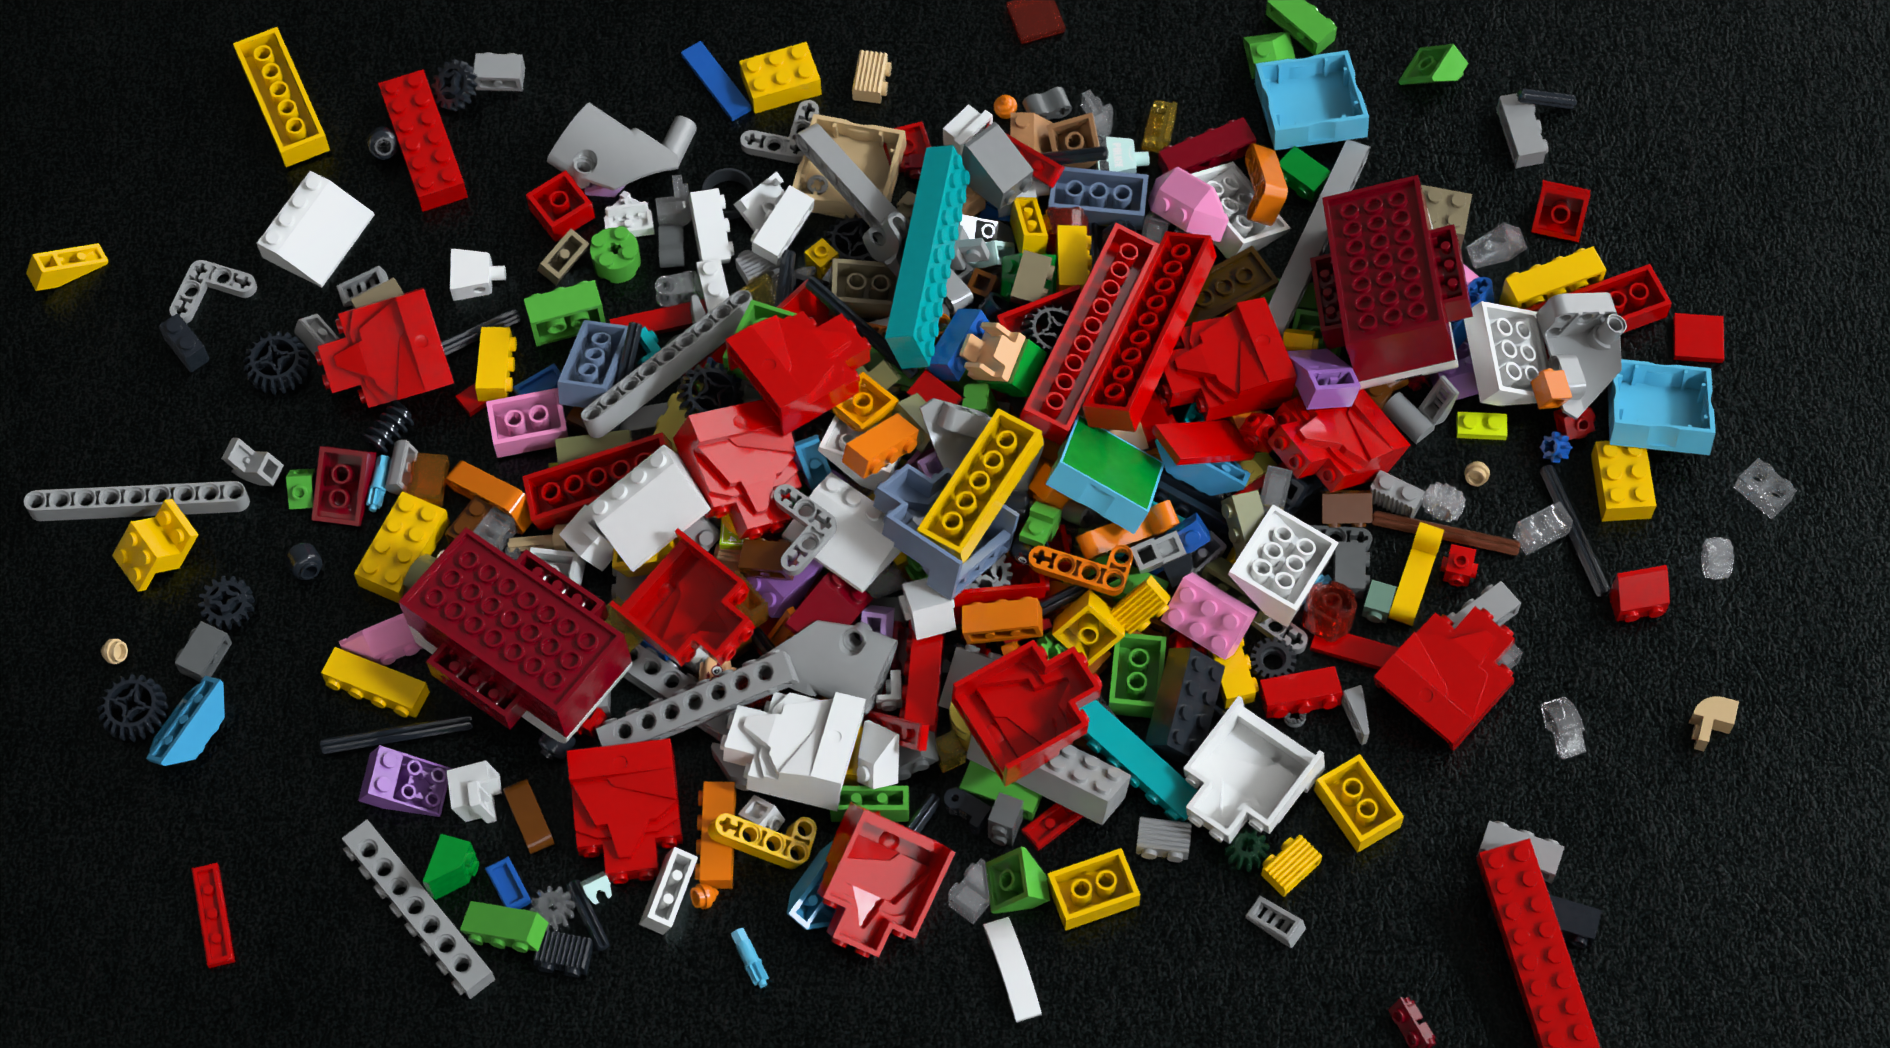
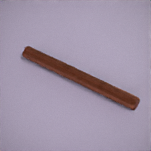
M1375 511L1373 514L1372 524L1376 526L1416 534L1419 523L1423 522L1444 529L1442 540L1511 555L1519 553L1520 542L1517 540L1381 511Z

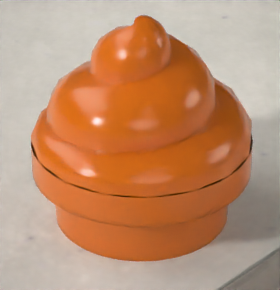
M1002 95L994 102V111L1000 118H1011V113H1016L1017 102L1009 95Z
M705 883L697 884L690 891L694 907L702 909L710 908L719 894L716 888Z

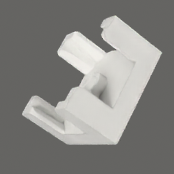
M777 172L734 204L754 232L757 228L761 230L765 224L763 219L769 210H774L777 205L775 201L781 191H784L780 186L783 179Z

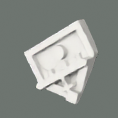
M623 191L620 194V199L613 206L605 208V229L624 226L635 237L654 234L652 213L648 209L647 202H639L633 199L630 193Z

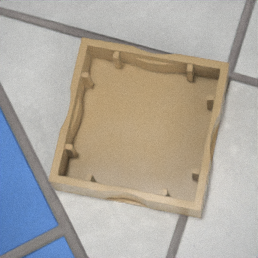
M813 114L810 126L815 123L819 124L891 202L899 175L900 164H902L907 146L905 131L876 125H860L844 119ZM884 143H886L891 157V166H889L883 147ZM804 155L798 166L792 187L814 199L812 212L844 218L845 215L853 218L856 213L858 218H862L829 181L828 188L823 194L818 195L817 191H814L813 194L807 189L809 178L814 175H824ZM819 179L814 180V184L811 187L812 189L816 187V190H821L824 182H819Z

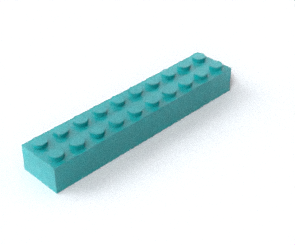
M954 145L928 147L924 156L885 336L901 369L929 367L931 357L935 354V337L939 334V318L943 315L942 304L943 299L947 295L946 284L951 276V260L955 257L954 246L955 241L959 237L958 226L963 218L962 207L963 203L966 202V188L970 183L969 171L965 170L962 157L957 153Z

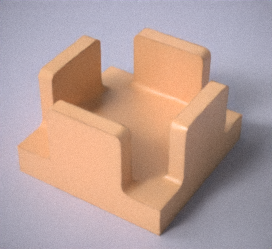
M982 322L980 327L985 330L982 340L974 334H967L960 351V356L968 361L964 365V368L969 371L967 375L973 380L1008 382L1026 337L1020 332H1010L999 323Z

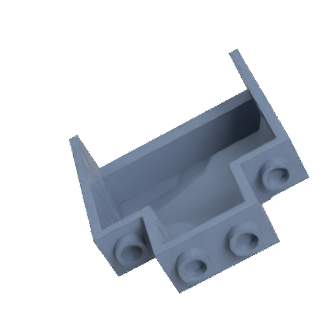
M907 463L900 470H895L889 479L885 482H880L875 488L873 506L886 514L883 518L884 527L882 535L893 541L895 548L922 566L928 575L926 585L951 601L1010 550L1020 514L1004 504L967 561L963 563L917 532V528L955 472L946 467L939 474L935 473L929 478Z

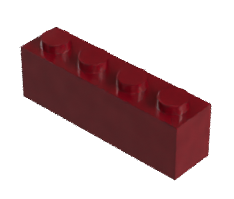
M1244 117L1238 120H1230L1221 127L1208 129L1201 135L1188 137L1183 142L1174 146L1164 147L1159 151L1158 165L1163 174L1175 167H1179L1190 174L1245 156L1251 143L1256 144V137Z

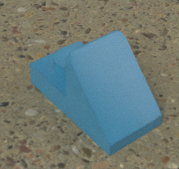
M818 434L794 444L811 490L815 489L832 472L828 458L818 451L821 443Z

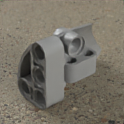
M591 103L586 104L574 117L547 158V162L561 172L566 170L580 188H586L592 183L613 191L640 178L679 168L678 155L641 130L636 128L628 129Z
M1606 292L1558 294L1551 297L1536 314L1550 356L1548 368H1552L1553 371L1564 370L1572 394V398L1561 406L1562 412L1575 420L1579 418L1622 370L1620 336L1626 330L1627 325L1625 320L1617 315L1611 294Z
M932 398L920 407L923 420L943 470L948 467L956 472L991 417L972 408ZM1044 445L1014 488V491H1028V486L1033 478Z
M816 620L771 651L780 650L790 655L800 683L789 688L809 696L821 695L828 699H834L835 692L866 699L864 714H867L876 705V695L882 694L898 640L872 631L870 625L864 622L847 625ZM854 632L861 635L862 641L855 637ZM764 654L756 660L759 661L761 659L766 658V654ZM771 668L765 669L762 676L769 679L772 674Z

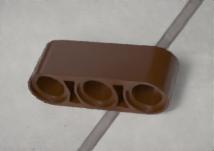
M527 778L503 788L530 854L554 845L551 833Z

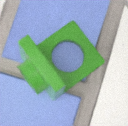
M315 469L290 470L287 474L289 509L313 508L312 477L315 474Z

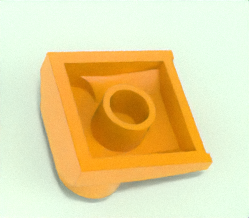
M862 372L859 374V393L832 408L834 414L841 421L857 432H864L877 422H883L890 418L898 403L896 397L866 373Z

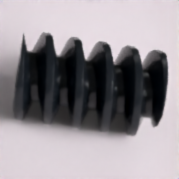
M396 400L393 401V406L386 408V413L380 414V420L373 422V427L366 429L367 434H361L363 442L374 451H381L387 454L388 450L384 445L387 444L393 447L394 442L391 438L394 437L400 440L401 436L398 431L400 430L404 433L408 431L404 424L414 425L408 409Z

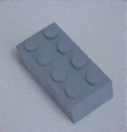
M1065 167L1055 186L1050 190L1048 221L1082 225L1095 222L1098 226L1108 227L1121 219L1131 222L1136 230H1143L1149 175Z
M589 320L583 321L558 380L559 404L586 408L615 385L628 326Z

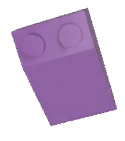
M813 559L799 575L794 576L793 581L746 577L744 581L750 589L748 593L771 618H781L788 608L794 606L796 610L824 566Z

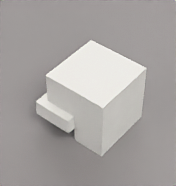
M968 104L943 128V146L954 145L957 153L962 155L964 144L982 132L988 123L992 124L993 115L987 110L980 114Z
M585 504L559 535L581 558L603 571L613 560L614 547L597 526Z
M928 577L902 584L904 595L898 596L905 620L911 619L912 628L917 640L956 630L953 608H955L954 599L950 601L926 585Z
M486 760L447 770L451 809L465 822L480 818L486 823L497 821L493 795L502 793L499 773Z

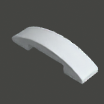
M1009 917L983 924L1016 1022L1041 1015L1032 979Z

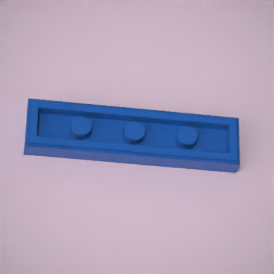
M701 41L681 52L682 58L731 121L752 110L749 102Z

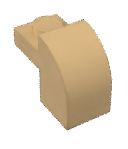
M1716 696L1706 698L1697 705L1689 720L1690 724L1695 725L1692 733V739L1696 740L1694 749L1705 750L1709 743L1711 730L1730 733L1735 723L1739 701Z

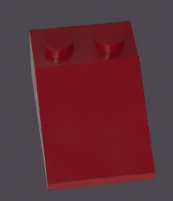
M320 446L312 520L361 526L369 486L371 485L375 469L376 452Z
M829 571L786 621L784 626L794 634H797L816 620L853 625L862 615V611L871 603L873 597L865 591L861 593Z

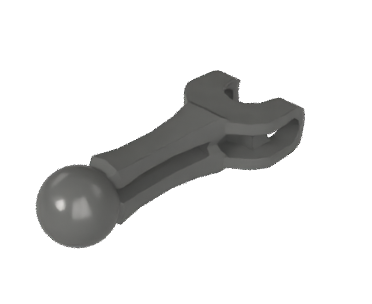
M892 212L883 220V228L872 227L864 233L863 242L872 258L878 262L885 263L898 278L909 223L901 213ZM893 221L897 224L898 230L894 226ZM873 236L877 238L878 243L874 241ZM943 303V313L950 317L949 309ZM939 324V330L946 327L947 324Z

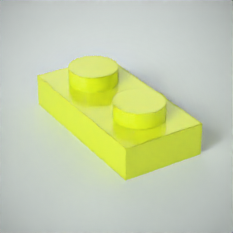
M1457 412V438L1506 440L1507 414Z

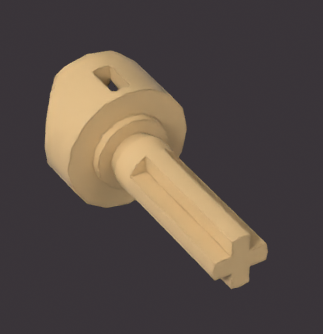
M568 524L555 525L553 535L509 538L508 543L510 553L524 552L526 549L530 551L531 547L569 552L575 551L559 535Z

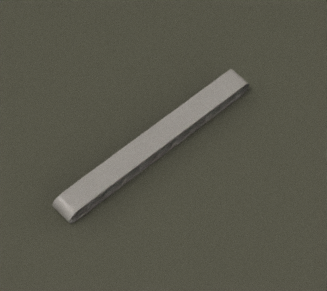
M815 123L795 134V142L799 149L871 228H883L882 222L887 215L892 212L900 213L819 124ZM893 221L894 226L898 230L897 224ZM951 269V276L946 284L947 295L943 299V303L948 307L950 314H955L958 309H963L972 304L974 298L970 289Z
M1346 140L1268 305L1282 340L1286 328H1289L1313 276L1310 258L1323 255L1329 242L1322 198L1353 190L1367 160L1370 146Z

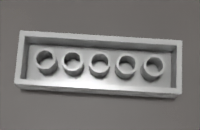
M971 736L966 758L995 772L978 743ZM1068 745L1060 750L1058 756L1015 782L1103 825L1125 799L1131 775L1072 745Z

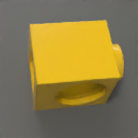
M823 238L804 252L806 267L819 279H822L832 265L830 261L833 258L839 257L838 252Z

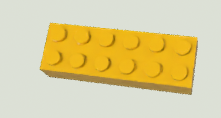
M276 27L233 43L285 166L288 167L330 151L324 131L278 28Z
M998 408L917 528V532L965 563L1044 445L1042 431Z

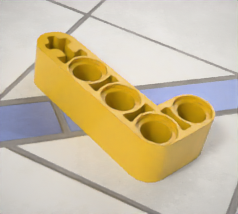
M1423 522L1419 523L1412 549L1388 616L1389 619L1413 626L1439 550L1444 529Z
M727 813L719 815L708 826V834L714 841L787 869H795L807 861L817 830L815 822L809 817L799 818L788 827L786 835ZM798 826L804 828L806 836L799 834ZM742 832H747L750 835L751 842L744 840ZM766 841L774 844L775 851L768 849ZM790 850L797 852L798 860L791 857Z

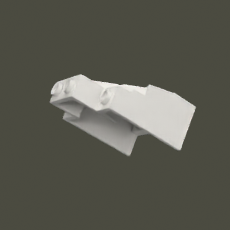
M776 692L773 694L771 701H766L764 711L737 705L735 714H730L728 718L727 729H730L728 735H723L720 750H724L723 761L746 766L743 778L747 779L746 789L838 811L843 782L859 728L863 724L866 699L835 692L834 699L818 700L794 693L786 695Z
M1238 696L1183 768L1185 780L1195 788L1201 787L1186 806L1188 819L1197 827L1203 825L1210 830L1209 834L1217 841L1222 842L1224 840L1229 844L1247 820H1249V824L1259 832L1264 830L1270 834L1303 791L1307 793L1325 770L1324 753L1319 750L1314 755L1246 709L1243 704V698Z

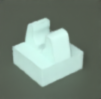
M603 871L580 882L585 894L593 904L598 903L596 899L598 890L604 891L607 898L612 896L610 882Z

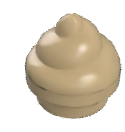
M1476 461L1467 465L1464 474L1469 484L1481 486L1489 479L1490 471L1484 463Z
M109 639L102 646L101 653L108 663L118 664L126 659L128 649L121 640Z

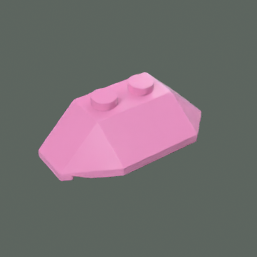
M1175 167L1155 180L1148 199L1152 212L1186 232L1211 235L1212 240L1221 242L1229 219L1223 211L1222 204L1214 187L1179 167Z
M403 613L351 635L348 639L339 641L342 650L383 666L390 665L396 659L405 655H414L423 648L415 642Z

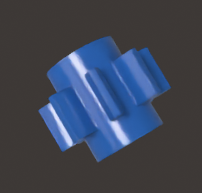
M1552 432V437L1544 436L1540 446L1544 453L1543 458L1551 459V462L1560 463V458L1568 459V454L1572 449L1568 441L1569 436H1561V432Z

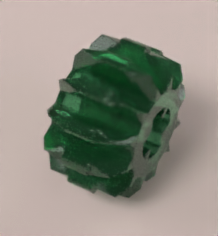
M1246 826L1243 827L1242 834L1238 832L1230 844L1226 842L1228 847L1225 848L1224 852L1226 855H1230L1228 858L1229 864L1237 862V870H1240L1243 865L1246 866L1247 872H1250L1252 865L1259 869L1261 861H1265L1268 858L1266 852L1269 851V845L1264 843L1265 835L1257 837L1258 831L1255 829L1252 830V833H1248Z

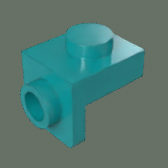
M646 327L642 328L639 343L647 355L637 362L638 366L661 350L657 344L659 340L652 330L648 331Z

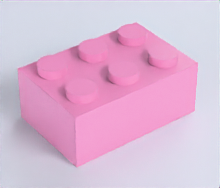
M558 388L486 402L497 458L556 447L555 439L569 437L563 405L559 404Z
M1192 572L1183 577L1168 605L1169 609L1163 614L1161 621L1226 660L1236 652L1257 611Z

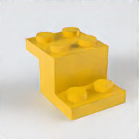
M173 499L164 500L155 517L130 522L112 556L138 592L144 591L149 586L155 573L180 568L198 533Z

